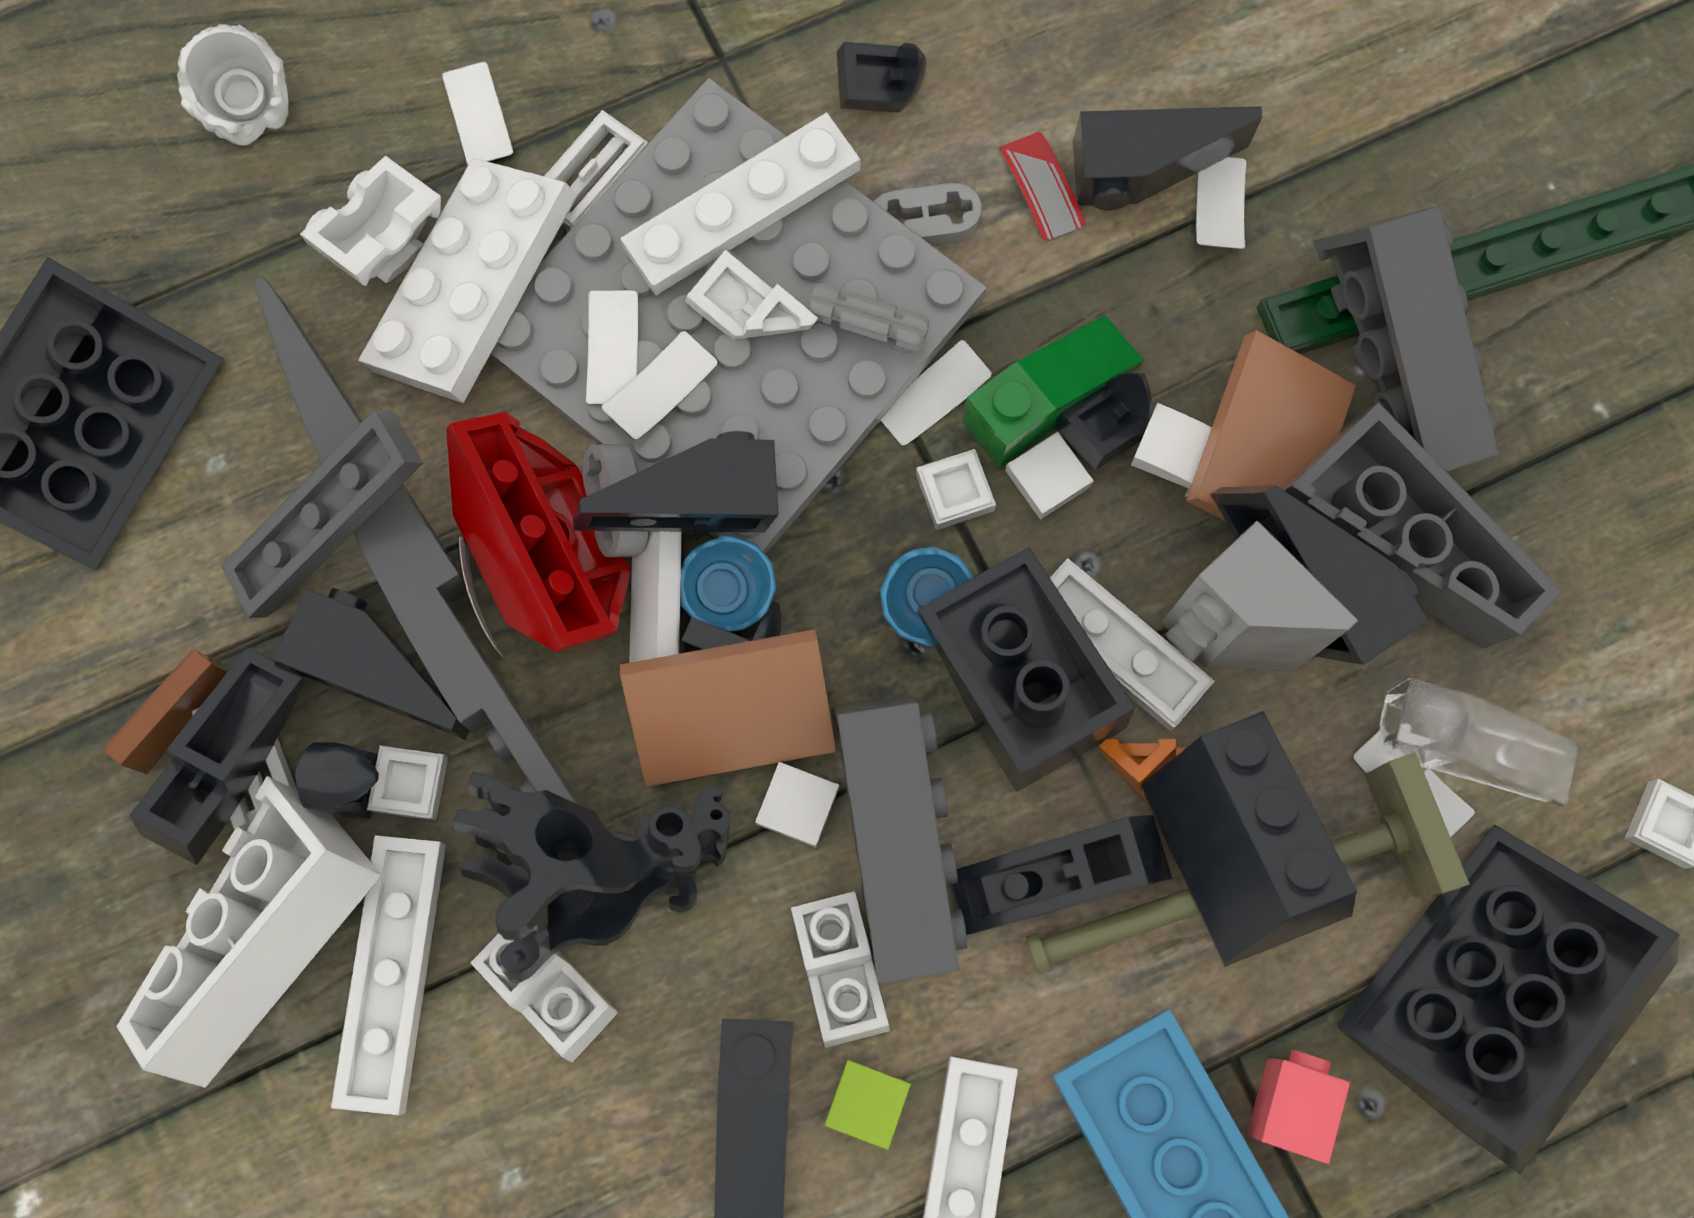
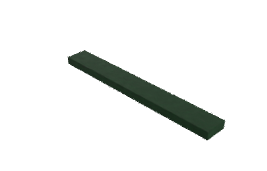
M1694 164L1453 239V249L1451 252L1457 280L1465 290L1467 300L1470 301L1694 230ZM1338 275L1261 299L1257 310L1268 337L1302 354L1359 336L1360 334L1353 315L1349 309L1342 312L1338 311L1331 292L1332 287L1341 284Z

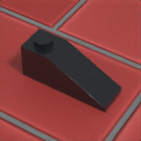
M1262 106L1080 111L1073 138L1078 205H1094L1100 210H1117L1128 204H1137L1248 148L1261 122Z
M730 431L719 434L716 439L710 438L580 499L573 517V531L765 533L779 515L774 440H756L754 434L745 431Z
M336 588L331 589L328 597L305 589L272 660L306 678L466 740L470 730L458 721L444 697L388 632L365 612L368 605L366 601Z
M1144 815L1122 818L956 869L957 883L953 884L959 909H961L966 935H971L1173 878L1154 816Z
M722 1019L717 1096L714 1218L784 1217L793 1022Z

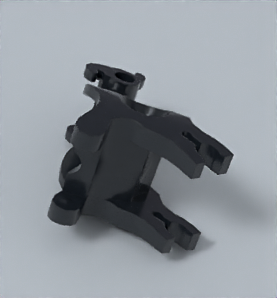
M473 771L468 781L469 795L488 801L491 804L492 810L485 808L479 812L458 809L454 819L455 831L474 835L476 844L489 848L497 854V859L491 857L487 860L465 857L461 866V874L463 877L482 882L499 890L508 898L496 910L497 932L505 940L513 941L501 952L502 973L509 980L518 982L532 977L550 956L563 947L579 943L606 946L620 939L630 929L643 906L654 896L664 891L666 895H676L669 899L670 910L679 913L691 910L696 904L697 899L695 868L703 861L713 862L717 867L723 863L727 853L731 821L728 810L723 805L717 803L722 799V789L717 786H709L699 793L695 802L694 816L674 806L660 807L652 813L651 817L646 814L640 816L637 837L620 832L612 834L591 809L548 790L526 793L512 789L494 777Z

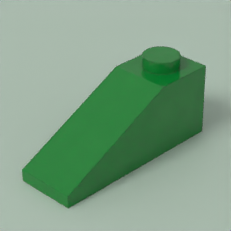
M1104 315L1016 361L968 396L962 424L997 467L1001 469L1054 430L1061 412L1105 386L1111 378L1121 373L1133 372L1142 365L1144 360L1108 317Z

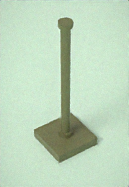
M1416 752L1388 761L1364 774L1380 812L1381 824L1331 840L1343 865L1391 849L1398 857L1413 897L1442 894L1469 885ZM1186 889L1041 939L1039 933L1026 936L1038 974L1041 975L1051 971L1049 964L1199 914V911L1189 890Z

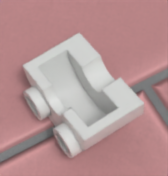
M384 156L370 170L359 173L352 180L347 191L349 202L344 207L335 210L330 206L327 209L316 212L308 221L305 230L300 233L308 245L364 286H367L369 279L376 276L385 283H388L404 272L416 259L424 245L417 237L423 229L427 217L430 215L438 218L440 214L441 196L387 156Z

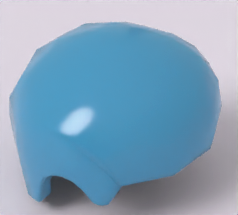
M721 535L699 545L688 554L681 567L680 603L683 609L691 618L694 617L728 632L742 631L759 622L768 612L777 589L773 563L757 544L736 536ZM742 555L749 557L753 563L751 564Z
M937 547L909 551L889 567L880 588L882 614L898 636L920 645L934 646L918 614V608L975 576L956 554Z

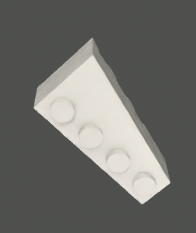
M269 776L265 778L255 795V798L262 801L263 804L248 829L243 830L236 826L222 851L231 857L212 889L208 892L199 888L185 911L189 914L186 922V932L177 947L164 946L117 1025L118 1030L144 1071L206 1088L382 876L331 813L305 808L299 799L297 790Z

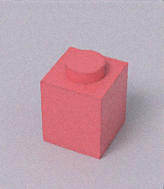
M1291 1050L1288 1061L1267 1058L1246 1137L1329 1164L1350 1082L1329 1075L1331 1062L1303 1052Z

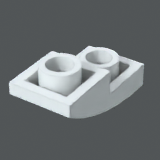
M855 891L791 907L825 1048L889 1032V1024Z
M498 933L472 960L471 964L510 1007L521 1012L562 1058L573 1062L619 1012L559 951L550 956L532 977L522 982L509 980L502 973L501 952L513 941L505 940Z

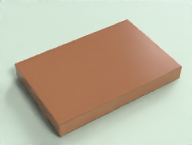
M1257 330L1244 335L1186 502L1226 522L1211 496V493L1220 487L1276 485L1282 489L1340 434L1356 385Z
M815 629L620 664V679L645 787L836 752Z

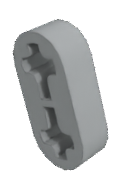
M947 183L895 190L881 194L874 200L886 212L898 210L901 219H908L904 221V225L932 246L956 244L966 241L976 233L980 226L982 209L980 198L971 187L962 183ZM957 203L959 210L965 212L962 223L952 224L949 215H942L946 213L947 204Z
M592 444L588 447L584 455L582 469L586 496L637 473L632 453L626 445ZM594 531L599 550L606 557H637L643 553L648 541V531Z

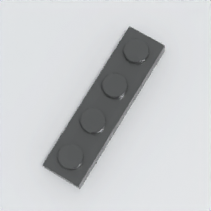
M374 409L221 566L248 618L268 617L423 464L394 411Z

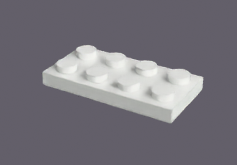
M472 158L358 361L372 373L464 403L577 197L569 185L556 179Z

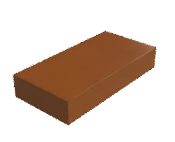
M195 649L190 651L107 743L104 752L119 765L147 774L166 753L167 748L193 717L191 711L199 708L228 670Z

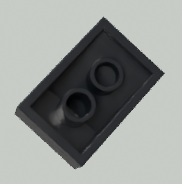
M1278 486L1220 487L1211 493L1213 500L1236 539L1258 521L1358 620L1348 631L1316 654L1315 657L1365 665L1428 621L1417 603L1419 591L1406 572Z
M1030 547L918 608V614L978 730L1016 792L1098 746L1106 739H1110L1127 729L1135 710L1134 705Z

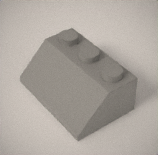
M1256 521L1198 575L1161 623L1169 630L1166 636L1172 646L1190 661H1194L1197 658L1207 668L1296 671L1348 631L1358 620Z

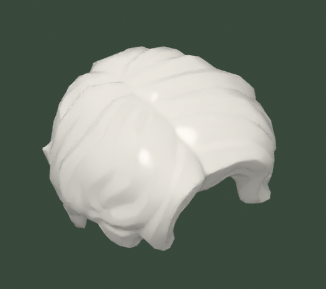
M220 24L216 27L207 28L198 35L193 36L192 40L181 49L178 60L179 72L177 74L180 85L179 92L182 97L181 106L191 116L200 121L206 130L215 132L219 138L227 139L231 143L245 146L258 139L266 127L279 129L285 124L289 104L283 60L276 56L264 38L255 32L248 31L241 25L229 26Z

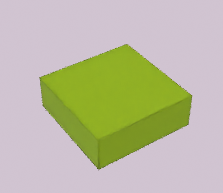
M847 1059L824 1126L888 1150L911 1083Z

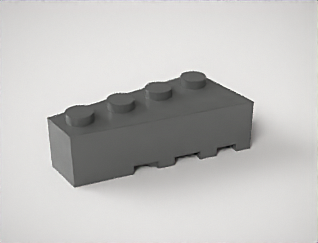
M1440 206L1379 220L1314 240L1313 243L1319 260L1323 261L1331 258L1341 284L1331 288L1338 311L1342 312L1349 309L1359 331L1358 342L1352 347L1360 369L1363 368L1371 379L1377 380L1381 391L1374 395L1373 404L1376 405L1379 402L1446 472L1499 455L1495 439L1497 421L1492 409L1486 402L1480 377L1483 369L1482 358L1478 349L1472 343L1466 318L1468 300L1465 290L1457 280L1451 255L1453 237L1448 224L1443 220Z
M1379 402L1349 424L1282 488V490L1395 563L1415 583L1419 591L1417 603L1420 608L1483 649L1521 635L1563 592Z
M908 694L833 706L836 728H839L841 738L842 767L848 799L851 803L852 830L858 864L861 869L862 893L878 984L957 972L959 967L956 951L967 949L968 946L961 909L950 910L946 885L957 883V871L951 843L940 845L936 819L947 817V805L941 777L930 779L926 753L937 751L931 711L920 713L918 702Z

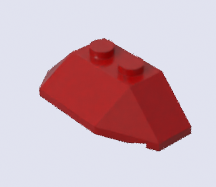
M506 411L452 422L446 429L452 514L506 625L557 653L612 636L618 628L619 614L625 599L631 569L624 557H606L601 553L594 531H573V517L579 501L586 497L583 476L578 466L542 438L520 428V422Z

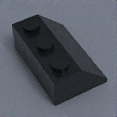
M1264 711L1200 736L1141 785L1144 796L1224 967L1352 917L1357 890Z

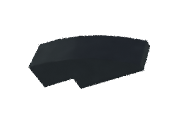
M247 647L167 748L166 752L171 760L170 764L129 815L140 835L187 861L198 865L227 824L268 757L304 685V677Z

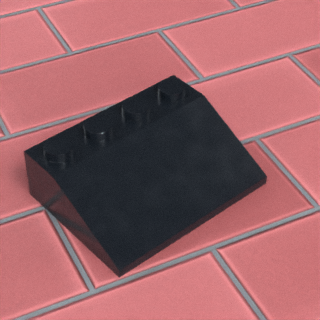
M47 257L0 331V524L96 571L224 358Z
M1494 824L1462 865L1469 885L1439 894L1337 1026L1340 1031L1459 1131L1521 1174L1678 963L1680 934Z

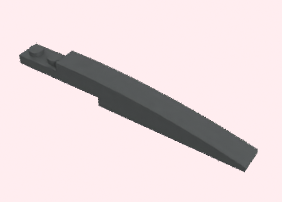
M263 277L254 283L257 296L295 403L319 461L322 463L353 432L362 420L285 302L267 279ZM402 484L353 534L406 635L458 721L473 733L492 722L493 726L486 729L484 733L504 763L515 758L527 779L518 784L521 791L528 793L548 790L582 806L452 606V602L468 593L464 576L404 484Z

